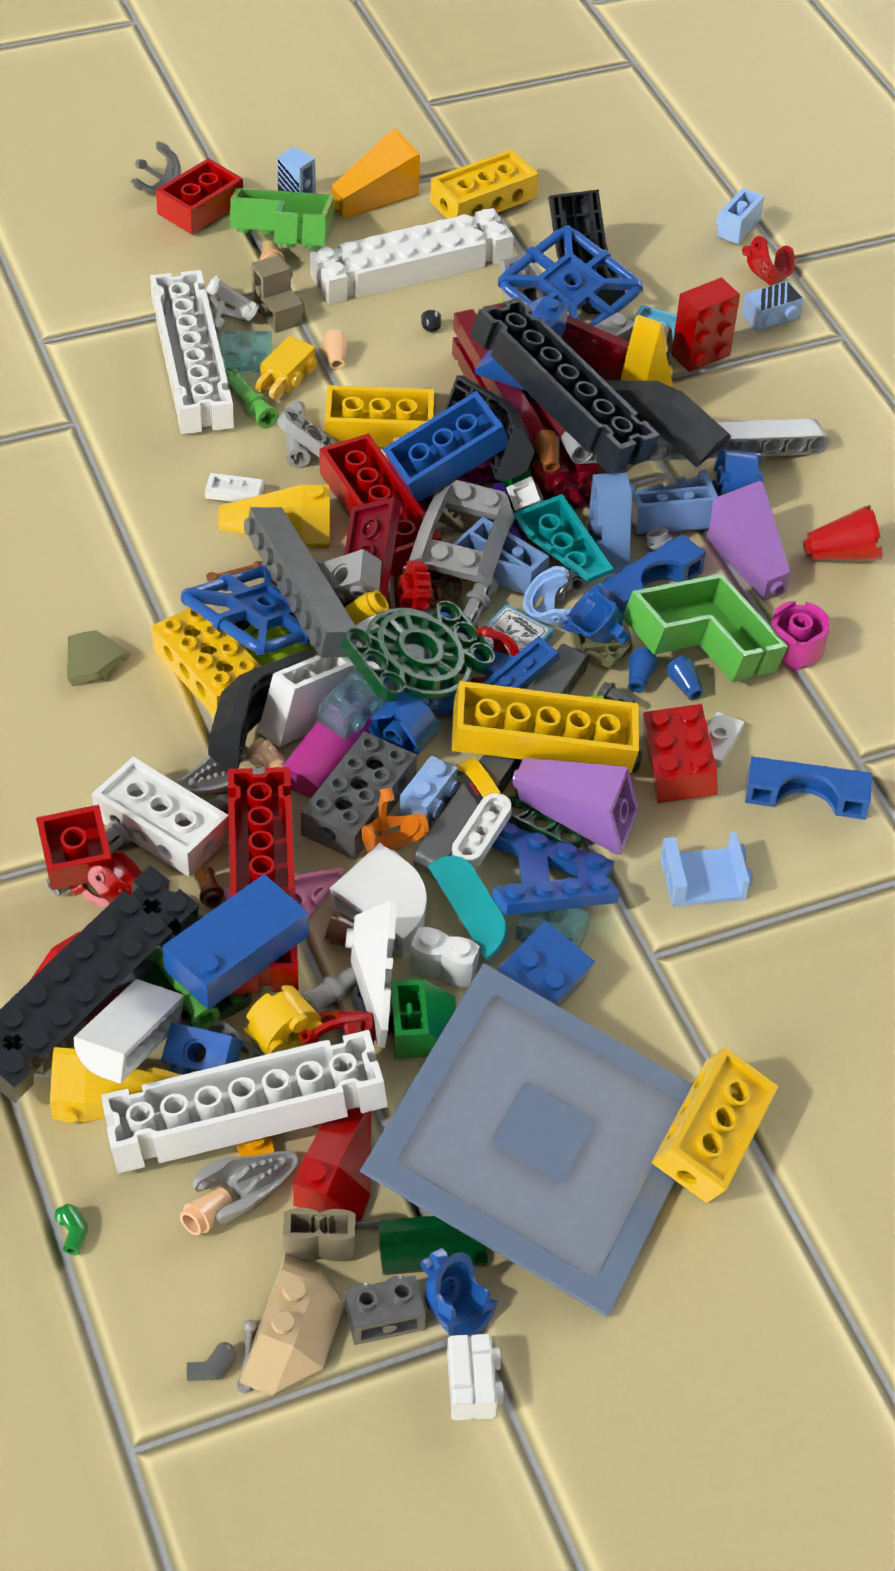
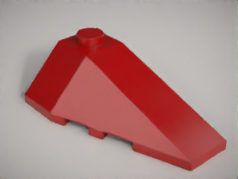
M360 1107L347 1110L348 1117L322 1123L293 1183V1206L313 1209L319 1213L330 1209H344L356 1214L355 1222H361L371 1197V1178L359 1172L371 1153V1111L361 1113Z

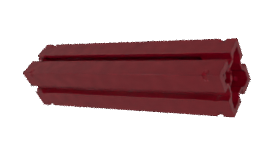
M503 303L494 305H496L500 309ZM474 309L454 313L453 330L458 337H453L452 355L455 360H458V365L464 376L511 404L519 412L532 443L535 434L542 430H552L560 439V468L557 471H544L536 451L529 465L531 476L540 488L544 501L563 494L567 502L572 504L575 509L590 505L593 475L598 474L599 463H574L561 441L562 435L566 430L525 389L521 390L475 374L476 367L489 351L482 348L470 335L477 314Z

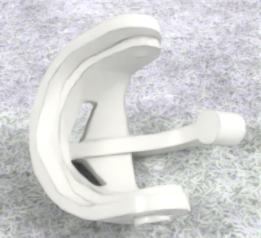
M217 275L209 281L206 292H208L207 297L215 310L213 316L215 330L220 331L225 323L221 315L239 320L246 319L247 321L256 315L259 308L258 304L232 289L220 280V277ZM225 303L235 307V310L226 307Z

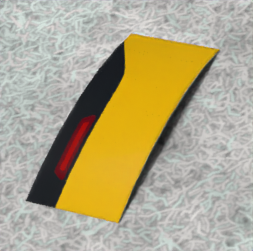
M474 756L455 766L458 767V777L469 790L477 804L489 794L501 793L489 774Z

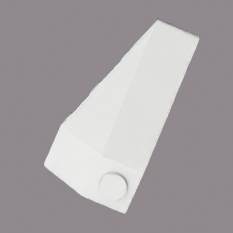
M389 900L355 915L353 929L347 928L345 948H351V964L366 1011L372 1014L375 1039L378 1047L385 1048L389 1023L391 995L389 987L393 968L392 952L393 940L395 939L397 901Z

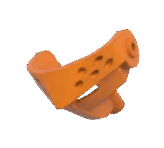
M392 787L380 790L378 818L362 827V840L367 853L373 850L379 843L389 850H399L422 840L429 832L428 821L423 813L405 816L387 815L388 802L395 800ZM400 826L399 831L386 833V829ZM375 831H379V836L376 837Z

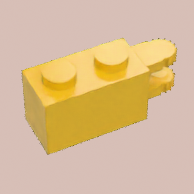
M288 336L260 364L261 377L256 382V391L263 393L270 388L269 396L273 399H277L282 394L288 395L295 387L297 388L301 384L302 380L309 373L315 370L317 365L315 346Z

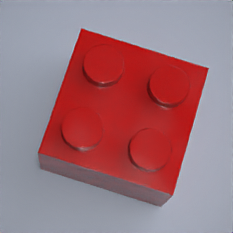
M99 804L36 817L51 890L89 883L88 872L96 865H104L114 873Z

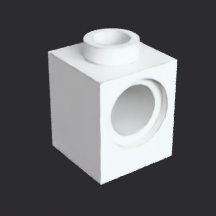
M532 476L506 487L515 512L544 501L541 490Z

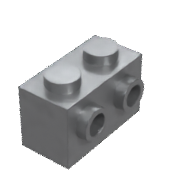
M415 1275L408 1277L394 1276L387 1281L375 1284L360 1283L351 1289L345 1290V1310L354 1345L425 1330L426 1313Z

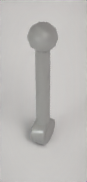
M247 1320L243 1325L246 1337L242 1372L252 1347L253 1333L257 1330V1324L254 1320ZM239 1380L237 1381L239 1392L245 1394L251 1391L252 1388L250 1386L239 1383Z

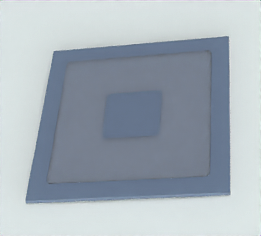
M483 963L359 1172L607 1318L675 1182L673 1178L651 1162L693 1084Z

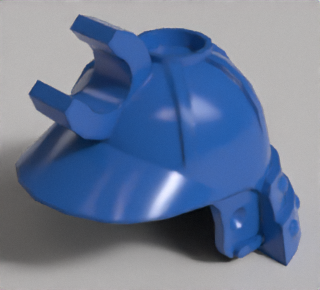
M597 583L574 605L567 615V621L562 624V629L570 633L574 632L577 635L581 634L594 642L605 643L615 639L625 645L631 635L625 632L626 629L622 626V614L617 608L616 603L607 598L603 593L604 590Z
M442 1248L432 1252L430 1257L420 1261L423 1271L429 1276L425 1282V1302L427 1308L437 1316L438 1321L449 1336L468 1335V1337H471L472 1335H477L492 1319L498 1301L490 1299L491 1294L475 1280L473 1262L468 1254L462 1252L454 1253L448 1258V1255Z

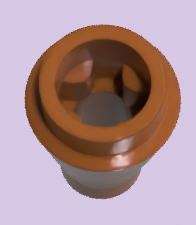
M552 430L539 431L535 434L532 443L546 472H555L560 468V439Z

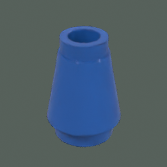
M637 648L629 657L628 688L633 692L642 693L645 691L658 664L656 654L654 655L650 649Z
M680 656L668 664V677L689 700H695L704 693L693 660L688 659L687 656Z

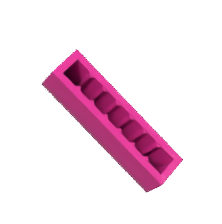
M343 688L282 766L290 767L291 790L312 798L362 733L365 731L371 734L369 726L372 720L370 718L378 709L369 700Z

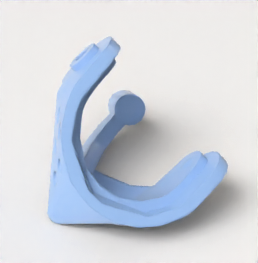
M561 566L552 567L540 573L530 583L523 599V607L528 616L552 625H561L567 621V615L572 608L555 609L554 607L555 595L558 589L568 582L569 571ZM540 596H544L540 606L535 608V604Z

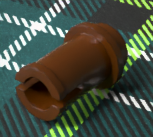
M202 867L195 872V880L200 889L199 899L207 907H216L223 901L224 890L218 886L213 868L207 867L209 875L207 877L205 868Z

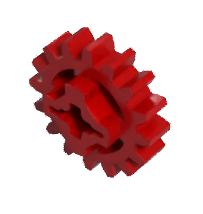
M410 560L406 562V566H403V574L400 575V581L396 584L395 588L398 608H412L423 612L429 609L428 604L430 600H433L434 590L431 587L430 572H427L428 566L424 564V561Z

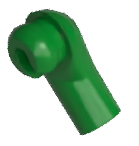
M65 1204L56 1209L54 1218L56 1222H59L61 1226H65L68 1230L63 1251L75 1256L80 1254L88 1230V1224L78 1207L72 1204Z

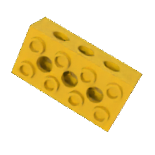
M510 149L431 178L430 203L447 219L463 214L474 217L475 212L494 208L498 213L536 199L539 173Z
M190 608L152 625L154 651L214 717L222 691L239 675L262 667L237 640L224 631L219 632L214 629L211 622Z
M723 1047L705 1061L651 1163L705 1203L714 1199L727 1190L779 1086L728 1048Z

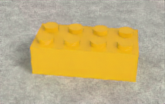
M327 385L325 432L338 442L369 433L378 447H386L393 443V438L403 437L433 418L434 389Z

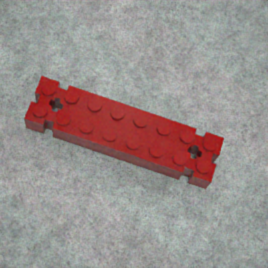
M290 767L265 768V774H253V768L228 769L230 898L265 874L295 900ZM297 945L236 989L233 994L259 993V986H272V992H282L281 986L289 985L299 991Z

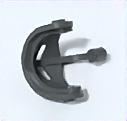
M159 141L155 144L156 150L164 155L167 161L164 175L149 167L147 161L143 159L136 160L135 166L138 169L146 170L151 175L160 179V181L153 186H148L137 178L131 180L136 189L148 194H156L157 188L181 175V165L177 155L167 144Z

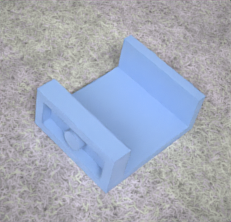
M736 832L730 833L727 848L679 852L676 837L663 838L660 860L672 907L746 900L748 887L753 885V876L751 869H746L744 844H739Z

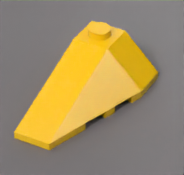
M299 485L219 505V529L245 534L244 521L248 518L250 507H282L307 548H330L329 485Z
M54 1047L50 1092L52 1117L66 1123L105 1119L101 1099L102 1094L127 1088L130 1095L143 1092V1084L180 1076L181 1074L155 1067L149 1068L146 1071L135 1069L120 1084L97 1076L88 1070L80 1061L75 1049Z

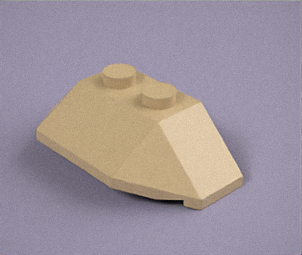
M287 1254L284 1255L239 1383L274 1396L284 1389L322 1371L344 1303L318 1266Z

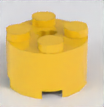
M281 986L282 992L271 996L269 993L264 994L247 1013L246 1018L250 1022L248 1027L244 1028V1031L265 1055L308 1045L301 1042V1032L306 1029L313 1031L316 1027L323 1024L321 1016L293 986Z

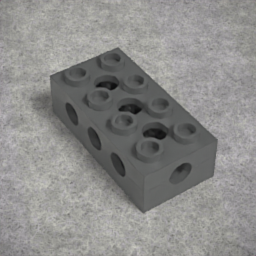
M364 731L301 811V835L355 860L365 847L362 840V827L378 818L380 790L392 787L395 800L388 802L387 815H389L399 802L401 793L416 775L417 755Z

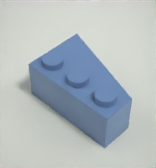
M706 469L699 471L698 476L686 480L684 476L676 478V483L668 486L659 483L636 490L635 500L632 501L633 516L631 521L636 535H647L649 531L658 528H666L668 532L673 533L682 530H704L709 528L713 501L718 495Z
M627 472L593 475L587 531L613 567V573L622 571L630 564L632 501L635 500V487L633 483H629Z
M482 517L452 544L483 552L493 522ZM509 532L493 577L497 580L500 587L525 594L530 583L540 573L548 570L549 556Z

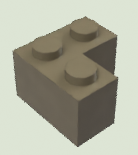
M280 255L251 263L252 302L259 305L258 312L274 332L277 333L302 325L305 307L302 299L297 298L292 291L291 278L293 277V272L289 263H285Z

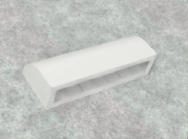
M136 979L74 1037V1046L80 1061L97 1076L121 1084L167 1038L171 1022L181 1023L184 995Z

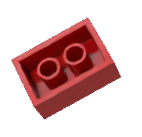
M207 158L156 189L157 214L193 235L230 212L233 193L236 188H244L243 178Z
M722 277L679 295L671 355L689 372L724 359L731 354L740 293Z
M702 704L643 712L644 737L657 802L664 803L718 795L717 769Z

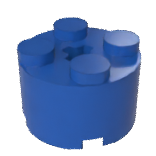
M721 449L714 465V471H717L716 480H712L717 495L721 496L758 481L763 483V473L758 472L761 454Z
M402 692L399 700L395 702L386 701L371 716L370 720H372V723L369 726V731L372 735L418 756L437 735L442 725L426 705L425 698Z

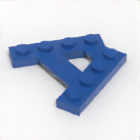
M440 612L444 617L453 619L449 614ZM540 636L535 638L514 657L493 650L495 658L488 671L481 673L490 677L482 684L525 689L560 659L559 652ZM474 654L478 660L486 661L482 656ZM456 693L438 699L425 698L426 705L433 712L434 716L453 715Z
M506 823L492 845L493 848L518 856L521 884L512 883L506 886H496L492 893L493 900L505 915L618 903L620 892L608 879L612 873L615 861L606 859L601 854L577 849L572 844L548 839L543 834L519 829L511 823ZM549 867L577 878L550 881Z

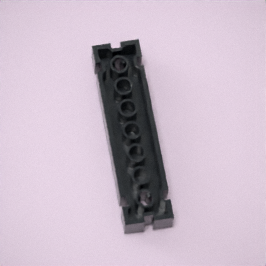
M520 297L503 302L500 309L496 305L479 309L470 335L482 348L492 350L491 356L586 452L597 455L596 461L604 470L612 474L626 469L627 464L634 466L650 459L660 434L647 421L640 422L637 419L638 413L540 317L534 318L531 315L533 310Z
M151 865L132 882L131 895L122 891L0 1009V1091L14 1103L34 1085V1072L36 1070L44 1075L52 1067L54 1047L71 1048L74 1045V1037L131 983L136 979L140 980L163 957V945L169 942L173 935H179L198 921L199 904L181 889L173 894L169 890L170 880Z

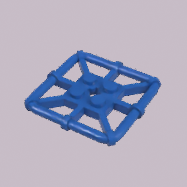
M564 225L563 228L554 231L537 246L527 249L525 255L506 269L497 279L498 287L512 299L520 297L527 305L533 301L514 286L540 288L547 294L546 297L567 303L569 316L578 319L577 310L588 303L601 313L589 323L592 326L620 312L643 291V282L612 258L609 251L606 249L602 250L579 231L571 228L570 225ZM563 238L565 255L557 262H553L543 253ZM572 240L591 253L594 258L586 264L573 254ZM530 263H538L545 269L539 276L517 275ZM600 265H606L623 279L603 278L594 270ZM566 281H575L576 283L575 285H569ZM602 290H629L611 306L597 296Z
M266 565L233 575L223 574L217 580L186 588L181 593V602L185 606H188L211 622L212 627L217 631H224L245 647L256 651V655L263 656L264 653L274 652L298 643L302 645L310 643L307 634L301 628L295 614L292 613L285 597L281 595L280 589L271 584L272 577ZM263 578V583L257 584L251 587H248L244 584L255 579ZM220 590H222V591H224V592H226V591H231L232 593H222V592H217V591H220ZM205 604L223 606L230 610L218 614ZM246 620L259 630L258 640L233 623ZM282 625L292 632L266 641V632L271 628Z

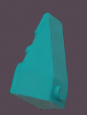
M563 494L513 513L515 522L526 537L587 582L613 573V567Z

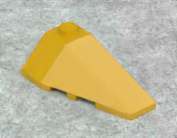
M637 314L621 381H659L677 389L676 386H673L671 375L673 374L672 365L668 364L666 355L668 347L661 322Z

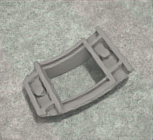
M459 480L454 481L436 495L429 505L409 561H424V564L428 566L427 570L491 585L504 543L515 521L507 494L500 490ZM444 508L494 520L483 552L432 539Z

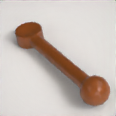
M255 561L253 565L218 574L209 572L206 575L207 582L217 580L223 574L233 575L252 568L261 567V561Z

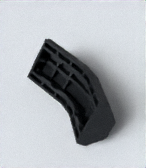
M599 189L550 195L548 197L553 232L563 228L564 225H570L571 228L579 231L599 248L608 251ZM563 238L555 244L558 260L565 255ZM572 240L573 254L586 264L594 258L591 253ZM600 265L594 270L603 278L620 279L619 275L606 265ZM566 281L569 285H575L576 283L575 281ZM602 290L597 296L611 306L625 294V290ZM588 303L581 307L589 315L600 313Z
M463 375L456 376L444 411L475 391H478L503 425L509 439L506 449L489 459L495 479L506 482L527 472L535 451L519 412L506 400Z
M606 381L638 413L637 419L640 422L647 421L696 468L724 446L731 437L722 426L680 390L659 381Z
M308 649L241 674L222 691L209 735L208 755L225 771H228V769H239L247 735L262 719L273 673L314 657V654Z

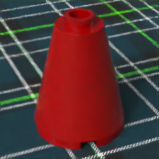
M871 505L857 509L807 533V539L803 540L806 556L811 555L812 560H881L882 547L876 548V543H878V539L881 537Z

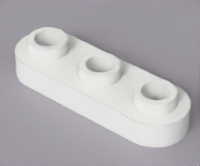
M493 793L481 800L454 841L452 856L464 858L472 867L478 866L483 861L511 817V801L503 794Z

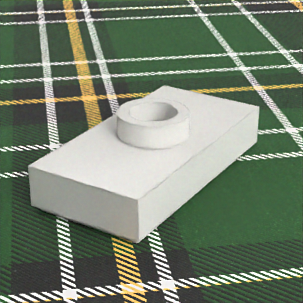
M210 473L205 489V498L235 502L262 495L264 490V480Z
M718 711L708 726V733L715 764L721 768L743 730L744 721Z

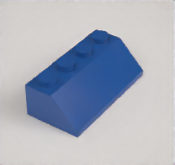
M545 296L528 304L533 310L531 315L534 318L540 317L561 337L566 330L568 304ZM492 350L486 353L475 369V374L524 390L491 356Z

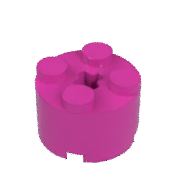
M790 601L780 605L774 612L771 628L788 646L781 662L787 664L793 670H800L804 666L816 663L822 658L829 634L828 615L819 606L806 602L805 605H796V601Z

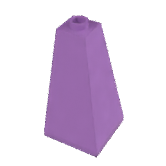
M758 481L714 498L707 539L763 601L785 593L787 591L790 569L763 483Z
M523 758L519 769L515 770L513 775V786L517 788L521 802L610 852L621 855L639 810L628 767Z

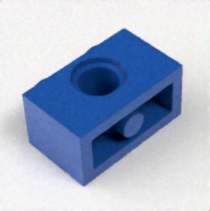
M171 1022L161 1062L171 1065L170 1072L181 1075L189 1074L191 1071L197 1072L238 1062L244 1041L230 1035ZM205 1047L206 1055L202 1061L198 1062L197 1053L201 1048Z

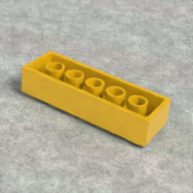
M459 681L453 708L451 751L521 760L523 758L623 766L628 767L629 773H631L639 753L638 703Z

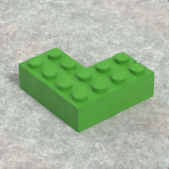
M236 188L231 197L230 228H236V231L241 233L261 230L262 234H274V243H280L281 247L293 248L295 244L300 243L305 245L307 249H320L321 246H325L333 226L335 195Z
M722 573L632 591L622 616L654 655L700 645L731 682L749 679L753 675L758 677L777 672L788 647Z

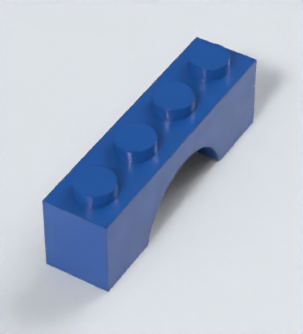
M682 534L673 540L667 541L657 550L647 553L637 562L627 565L622 571L612 577H607L600 586L607 598L616 603L623 616L632 591L644 589V586L654 581L668 580L680 582L693 579L703 573L706 552Z
M751 756L747 774L745 803L775 807L787 795L809 793L825 800L831 806L835 816L866 820L871 802L872 773Z

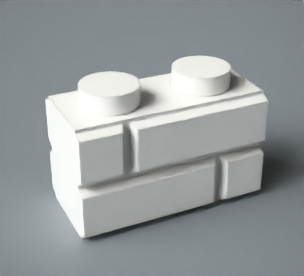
M489 1334L472 1335L471 1337H468V1335L448 1337L447 1363L451 1419H493L496 1417L497 1404H503L504 1399L502 1381L495 1382V1370H500L501 1367L500 1349L492 1347V1336Z

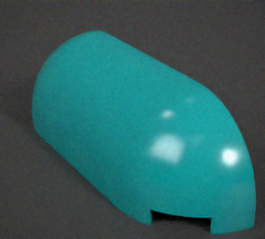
M445 856L435 860L428 865V868L472 939L480 946L479 950L483 957L490 961L501 952L507 940L508 928L504 915L475 869L467 860L458 856Z

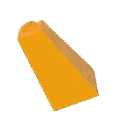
M397 129L391 130L331 186V194L335 195L334 211L345 219L419 195L420 153Z

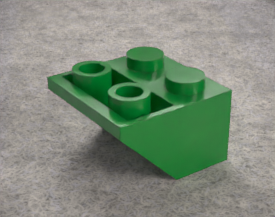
M424 979L391 981L390 1014L394 1058L428 1057L456 1010L455 996Z

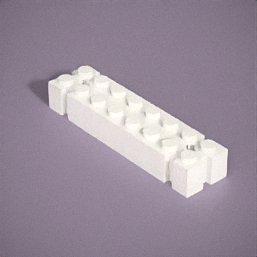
M494 208L484 209L475 212L474 217L463 214L428 224L416 225L407 229L339 244L336 250L323 247L310 251V276L316 286L321 287V294L328 305L348 301V296L355 295L356 298H361L484 268L485 263L491 261L494 265L500 264L499 260L512 257L514 236L506 225L501 224V218Z
M201 270L181 272V276L171 277V273L150 275L154 312H156V321L175 410L178 416L180 433L202 432V427L211 426L212 430L234 428L233 402L230 389L228 390V381L206 289H204Z
M369 1030L342 1036L343 1043L332 1046L328 1039L143 1084V1092L131 1095L128 1088L102 1094L101 1099L108 1126L109 1143L117 1172L122 1173L145 1167L144 1160L154 1157L158 1158L159 1163L345 1118L348 1117L347 1110L360 1107L361 1113L388 1107L384 1080L379 1063L376 1061L375 1049Z

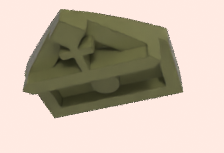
M623 622L622 626L626 629L625 632L630 634L628 624ZM570 633L573 648L588 653L590 655L589 661L608 668L616 665L633 647L631 637L623 645L615 639L605 643L594 642L581 634Z
M97 630L68 636L67 679L72 686L100 678V676H102L104 681L108 682L112 669L120 660L126 661L131 654Z

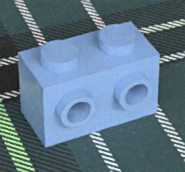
M742 188L720 211L716 220V225H718L717 236L728 242L739 244L761 220L764 196Z
M430 756L401 793L399 816L423 813L429 827L435 818L439 817L444 806L450 798L454 797L458 790V767Z

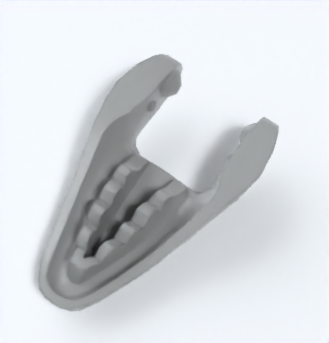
M246 745L244 747L241 760H243L246 757V753L248 750V747ZM208 755L200 765L182 777L178 784L195 795L228 793V771H225ZM257 767L253 769V774H265V768L267 767Z
M278 1151L257 1156L219 1159L203 1167L195 1176L192 1186L198 1192L219 1184H224L235 1190L241 1199L221 1208L216 1215L219 1224H227L248 1213L266 1199L295 1170L299 1159L292 1151Z

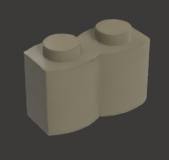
M294 1208L285 1211L283 1255L287 1254L300 1260H310L318 1256L329 1261H346L354 1258L356 1214L344 1209H330L321 1213L309 1208Z

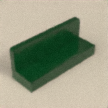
M436 1216L379 1220L378 1242L383 1275L424 1272L420 1261L430 1257L432 1252L441 1248L446 1252L448 1258L454 1253L462 1252L468 1254L473 1262V1267L486 1266L488 1263L485 1245Z

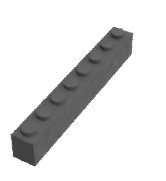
M250 507L248 518L244 521V532L248 535L254 549L260 555L263 564L269 570L272 580L276 582L281 595L285 597L301 628L307 634L311 645L314 646L320 657H347L341 648V642L350 628L357 627L282 507ZM349 639L352 644L356 645L357 640Z

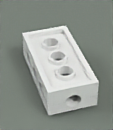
M135 757L128 760L92 793L93 805L99 804L104 824L108 826L113 820L119 822L129 833L131 841L188 877L196 872L229 840V817L226 813Z

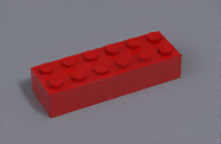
M369 433L319 448L320 474L349 517L354 506L392 497L402 502L390 575L398 576L403 574V566H406V562L409 561L425 512ZM435 529L432 539L442 541V536Z

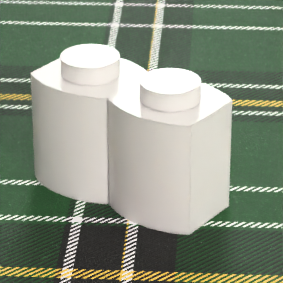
M419 927L411 943L410 968L422 976L440 977L451 985L469 987L478 970L480 946L463 937H449L438 929Z

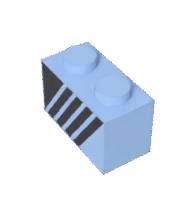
M291 147L278 156V191L316 193L315 157L295 147Z
M788 281L745 293L741 314L756 331H760L799 319L804 298Z

